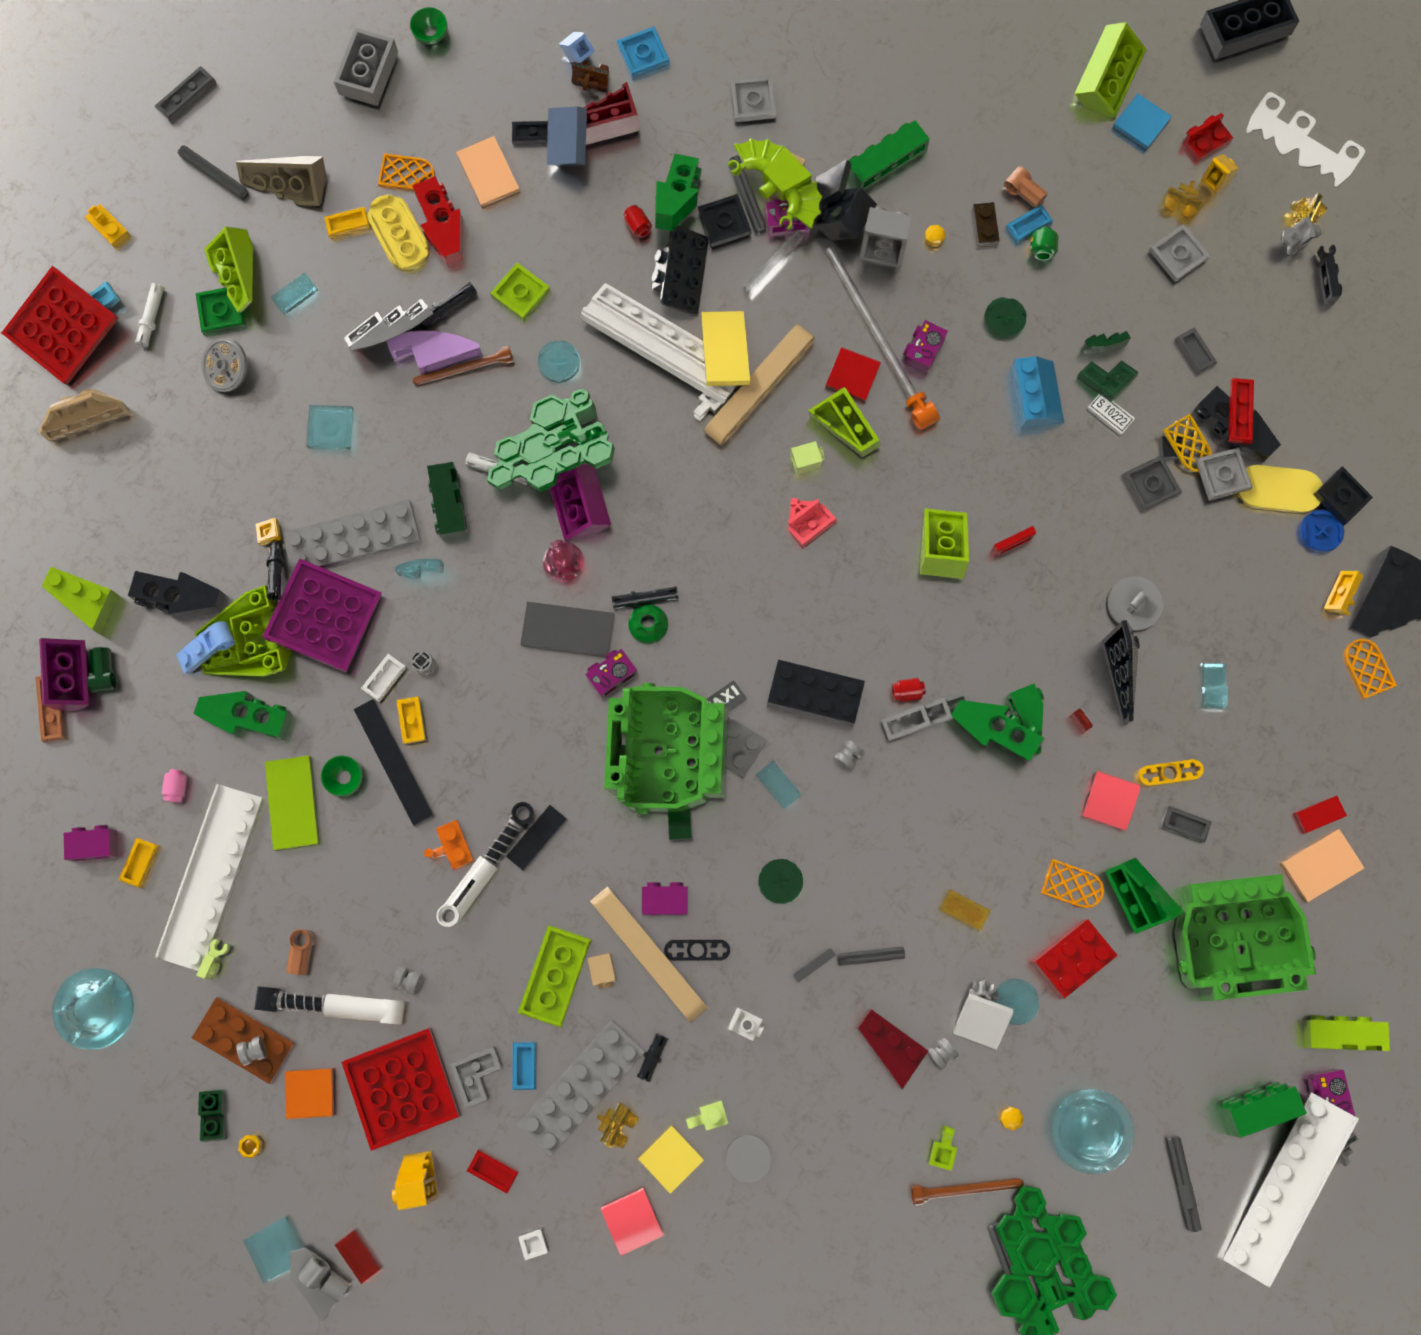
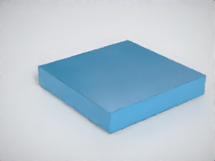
M655 26L616 40L632 79L670 65V60Z
M1137 94L1116 120L1113 128L1147 150L1172 116L1140 94Z

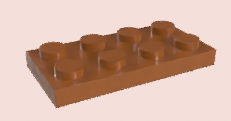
M219 997L215 998L192 1036V1039L268 1084H272L296 1044L294 1041ZM261 1036L266 1045L267 1058L262 1060L256 1059L251 1064L243 1066L238 1058L236 1045L241 1042L249 1043L252 1038Z

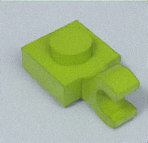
M944 1125L941 1142L935 1140L933 1142L929 1165L952 1171L957 1147L951 1145L955 1132L954 1128Z

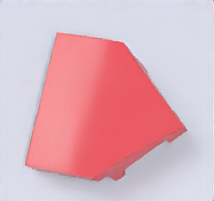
M791 498L790 518L788 520L789 532L803 548L837 522L836 517L823 504L819 503V499L799 501L798 498Z

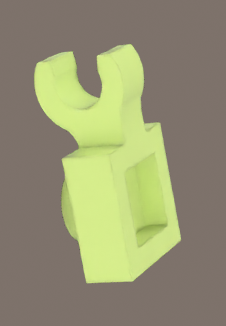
M214 939L211 942L210 951L205 955L196 976L203 979L214 977L220 968L219 961L221 958L219 957L228 953L230 945L225 944L223 949L219 951L217 949L219 940Z
M722 1101L699 1107L700 1115L686 1119L689 1129L704 1124L707 1131L728 1124Z

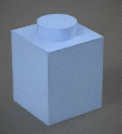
M573 32L559 43L569 62L581 63L595 52L585 33Z

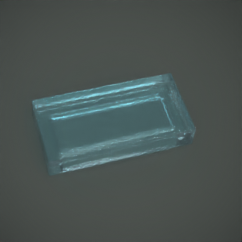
M304 272L271 296V299L281 312L286 315L319 290Z
M774 760L756 774L784 809L802 795Z

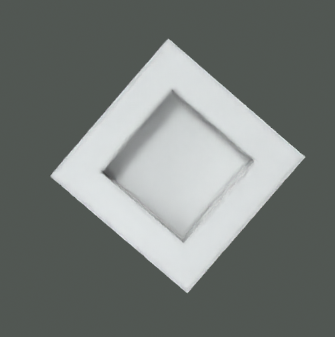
M542 1228L518 1237L525 1260L549 1252Z

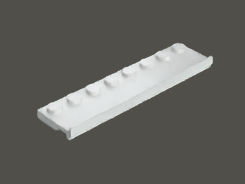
M606 283L592 297L587 307L582 309L580 314L581 320L721 404H725L726 400L738 386H707L703 341Z
M220 784L216 785L155 958L199 970L205 955L210 951L211 942L216 939L264 798Z
M1312 1092L1304 1104L1307 1114L1298 1117L1223 1257L1224 1261L1269 1288L1359 1120L1357 1117Z

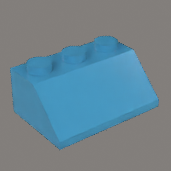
M1037 356L1015 359L1011 366V374L1021 429L1064 423L1054 362Z

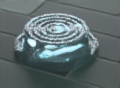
M89 968L79 971L70 976L56 993L52 1007L54 1025L60 1036L77 1048L91 1050L106 1047L119 1039L128 1028L133 1015V998L128 985L116 973L101 968Z
M1086 1089L1071 1094L1058 1106L1052 1120V1139L1058 1154L1068 1165L1078 1171L1088 1174L1109 1172L1121 1165L1132 1149L1134 1125L1130 1113L1119 1099L1107 1092Z

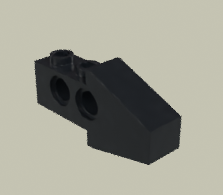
M1216 386L1194 409L1197 416L1202 421H1206L1218 436L1224 438L1220 444L1221 447L1228 450L1239 448L1241 455L1264 463L1281 446L1280 442L1260 414L1254 410L1253 442L1251 444L1229 443L1230 397ZM1216 411L1222 412L1224 417H1219Z
M135 571L128 596L134 600V604L147 607L148 604L155 605L156 609L168 612L167 614L174 619L220 612L226 596L220 589L183 572H180L178 580ZM159 588V593L152 597L153 590ZM180 593V598L173 602V596Z

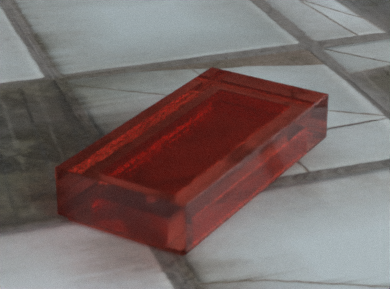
M356 1229L335 1244V1247L361 1284L382 1269Z

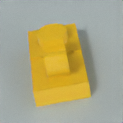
M101 204L96 207L93 205L87 210L89 213L85 216V219L114 248L130 235Z
M1341 571L1324 609L1327 612L1350 615L1347 608L1349 605L1354 606L1355 603L1352 598L1364 575L1359 571Z

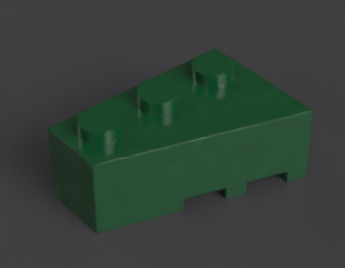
M454 462L427 466L429 475L428 486L433 496L431 506L433 514H436L437 521L434 522L436 534H440L443 541L469 536L460 475Z

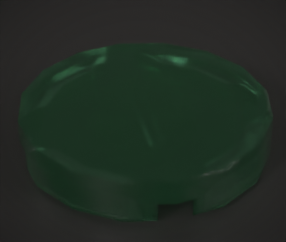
M997 298L987 306L984 314V325L987 331L994 337L1000 339L1014 338L1025 327L1026 310L1016 299Z
M776 859L768 862L762 868L759 874L758 885L762 895L768 901L774 904H786L799 896L803 888V877L801 870L795 863L787 859Z

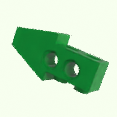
M674 154L666 182L657 181L655 228L673 231L697 207L699 189H697L696 180H700L702 168L698 167L699 158Z
M247 691L199 697L193 713L235 737H239L241 730L244 729L281 740L285 739L292 717L286 711V707L273 704V707L265 706L266 702L252 698L253 695ZM247 707V715L244 717H240L239 713L241 709ZM269 713L268 721L261 723V716Z
M960 700L951 714L982 745L988 747L991 740L1029 762H1032L1045 740L1041 736L1042 731L1033 726H1030L1029 729L1021 725L1022 720L1012 714L1010 717H1007L1006 715L1010 710L1008 706ZM1001 719L1005 722V728L999 732L995 731L993 723ZM1016 731H1023L1025 733L1023 742L1016 743L1013 741L1012 737Z

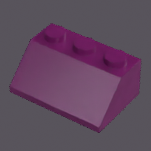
M580 464L579 467L558 474L556 485L551 487L550 490L564 541L593 535L609 527L611 522L596 469L588 464Z
M40 638L43 705L61 711H79L88 706L85 640Z

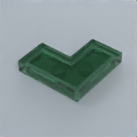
M1122 360L1109 373L1091 361L1078 373L1077 379L1112 402L1138 376L1139 372Z

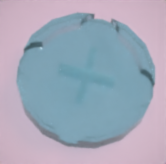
M567 341L549 342L539 352V370L544 378L551 382H567L575 377L579 371L581 363L579 353Z
M1010 979L1002 982L996 988L995 992H998V1000L994 1002L1013 1009V1015L1009 1022L1010 1025L1028 1023L1036 1016L1039 1009V998L1035 988L1030 983L1022 979Z

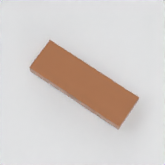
M41 676L35 677L41 742L66 739L64 711L54 710L43 705Z

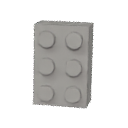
M354 28L334 80L338 94L378 106L398 55L395 40Z
M870 207L860 259L901 267L913 216L905 212L895 213L881 207Z

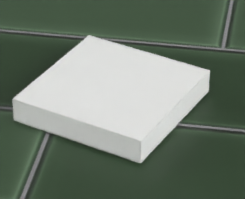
M969 993L953 1034L997 1050L1013 1015V1009Z

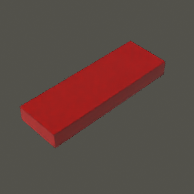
M1232 378L1230 380L1229 443L1251 444L1253 442L1254 380Z

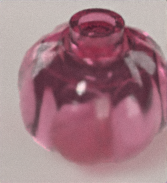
M563 540L553 541L550 544L551 547L546 550L543 556L542 564L544 571L549 576L560 579L563 582L574 579L583 565L584 557L582 551L570 542H563Z

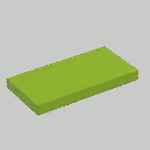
M311 756L266 761L265 772L273 850L278 851L319 845Z
M548 925L518 1013L562 1028L592 940Z

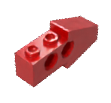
M436 176L412 185L427 219V222L420 224L425 238L447 266L463 260L462 214L460 209H454L451 200L446 201L444 195L447 194L443 182L438 183ZM433 201H439L437 204H431ZM447 218V221L439 222L441 219Z

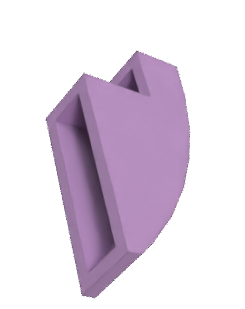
M410 331L386 340L394 360L414 354L421 375L482 356L478 343L446 332Z

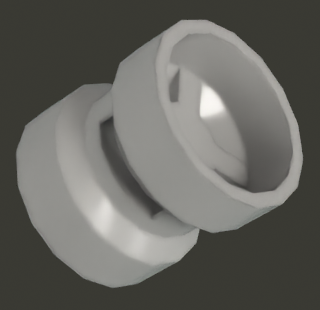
M425 650L415 651L410 658L412 668L420 675H429L435 669V660Z
M846 740L843 744V750L838 752L834 759L843 767L852 771L856 766L855 762L857 759H860L865 752L854 742Z
M400 966L394 976L392 988L397 990L405 989L407 993L415 995L421 983L422 973L416 971L409 972L407 968Z
M261 1036L252 1038L249 1043L241 1042L236 1045L238 1058L243 1066L251 1064L253 1060L267 1058L266 1045Z
M945 1038L938 1042V1047L931 1048L927 1053L940 1070L947 1066L948 1060H955L959 1056L954 1047Z

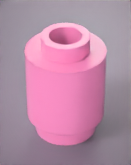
M170 769L169 773H164L163 801L182 803V797H185L188 777L183 775V771Z

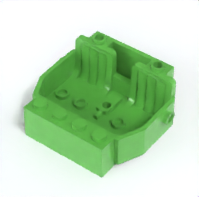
M642 683V686L623 688L622 698H609L604 789L617 796V800L620 803L636 811V814L683 812L707 802V798H725L729 709L724 703H709L706 698L683 687H657L654 683ZM622 734L626 736L625 745H622ZM691 737H696L697 741L695 744L689 743ZM661 747L663 749V752L660 755H657L655 751L657 748ZM694 759L696 763L694 766L690 767L688 765L689 760Z
M1282 874L1190 884L1182 887L1184 905H1181V909L1185 913L1178 916L1174 929L1179 971L1182 982L1187 988H1198L1200 1001H1217L1308 990L1306 976L1316 975L1314 967L1316 953L1310 943L1306 916L1292 894L1285 892ZM1244 910L1248 911V918H1245L1242 913ZM1222 912L1226 914L1225 921L1220 918ZM1239 945L1243 947L1242 954L1237 951ZM1279 979L1280 987L1261 990H1253L1252 981ZM1223 983H1227L1229 986L1227 992L1222 990ZM1238 983H1239V987H1240V992L1237 991V985H1236V984H1238Z

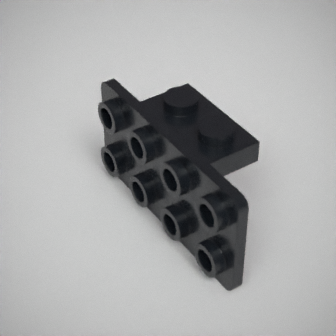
M678 225L673 231H670L668 244L657 250L654 258L656 264L652 274V290L661 291V304L693 316L698 313L708 247L707 236Z

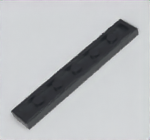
M372 699L353 709L413 826L415 827L434 817L375 700Z

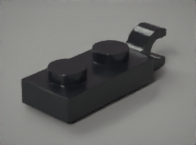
M1335 245L1329 247V253L1324 251L1323 246H1320L1317 250L1321 262L1319 271L1325 305H1333L1342 295V285L1338 282L1339 267L1338 264H1335L1334 254L1336 253Z

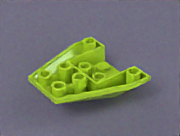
M266 585L245 592L195 632V637H197L211 625L225 621L235 641L233 646L217 651L201 664L203 674L269 676L285 670L292 651L269 642L262 637L278 605V601H272V594L271 599H267Z

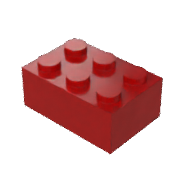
M1085 919L1030 963L1057 997L1065 999L1118 955L1090 920Z

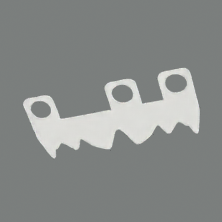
M1268 92L1252 114L1246 133H1250L1254 129H1262L1265 140L1274 136L1275 145L1282 155L1299 148V165L1303 167L1321 165L1320 173L1322 175L1331 172L1334 174L1335 187L1348 178L1365 154V149L1349 140L1344 144L1340 152L1336 154L1307 136L1316 123L1314 117L1304 111H1298L1289 124L1277 118L1285 106V100L1272 92ZM1269 98H1276L1279 101V107L1271 110L1266 106V101ZM1299 117H1307L1310 125L1307 128H1300L1296 122ZM1349 146H1355L1359 150L1358 157L1349 158L1346 155V149Z

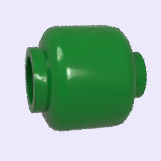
M1041 227L1033 232L1031 235L1030 251L1036 259L1049 260L1056 255L1059 241L1057 232L1050 227Z

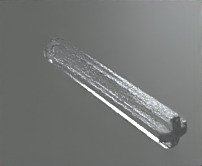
M795 230L743 287L745 293L750 296L753 295L804 240V234L801 231Z

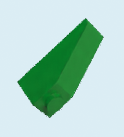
M1034 683L1009 693L1007 700L1014 716L1022 720L1021 725L1028 729L1030 726H1033L1042 731L1044 705L1042 700H1044L1041 689L1036 688ZM1041 747L1039 748L1035 757L1041 754Z

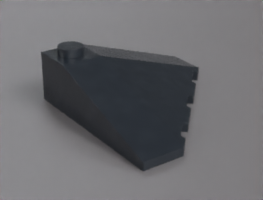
M1389 546L1380 553L1349 628L1368 638L1377 636L1380 631L1386 629L1391 631L1403 627L1411 620L1417 618L1421 620V560L1393 546Z
M1123 620L1102 641L1123 723L1127 725L1134 720L1138 649L1140 644L1138 637L1134 636L1127 620Z

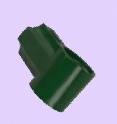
M108 647L90 649L91 673L87 677L89 690L91 693L115 690L116 676L112 670L111 649Z

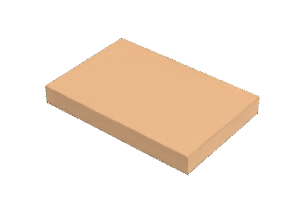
M495 136L456 152L482 208L520 192Z
M1340 829L1335 830L1280 863L1305 903L1364 869V866Z

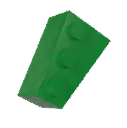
M1136 857L1105 871L1135 934L1170 921L1185 913Z

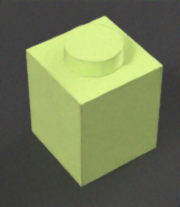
M816 441L791 448L790 456L796 475L821 468L822 460H825L822 447L818 448Z

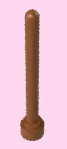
M505 346L497 351V354L416 376L413 378V383L420 385L497 362L513 363L514 360L510 347Z
M1017 1178L927 1189L919 1185L911 1186L913 1205L917 1206L924 1205V1202H928V1199L1021 1188L1024 1182L1022 1179Z

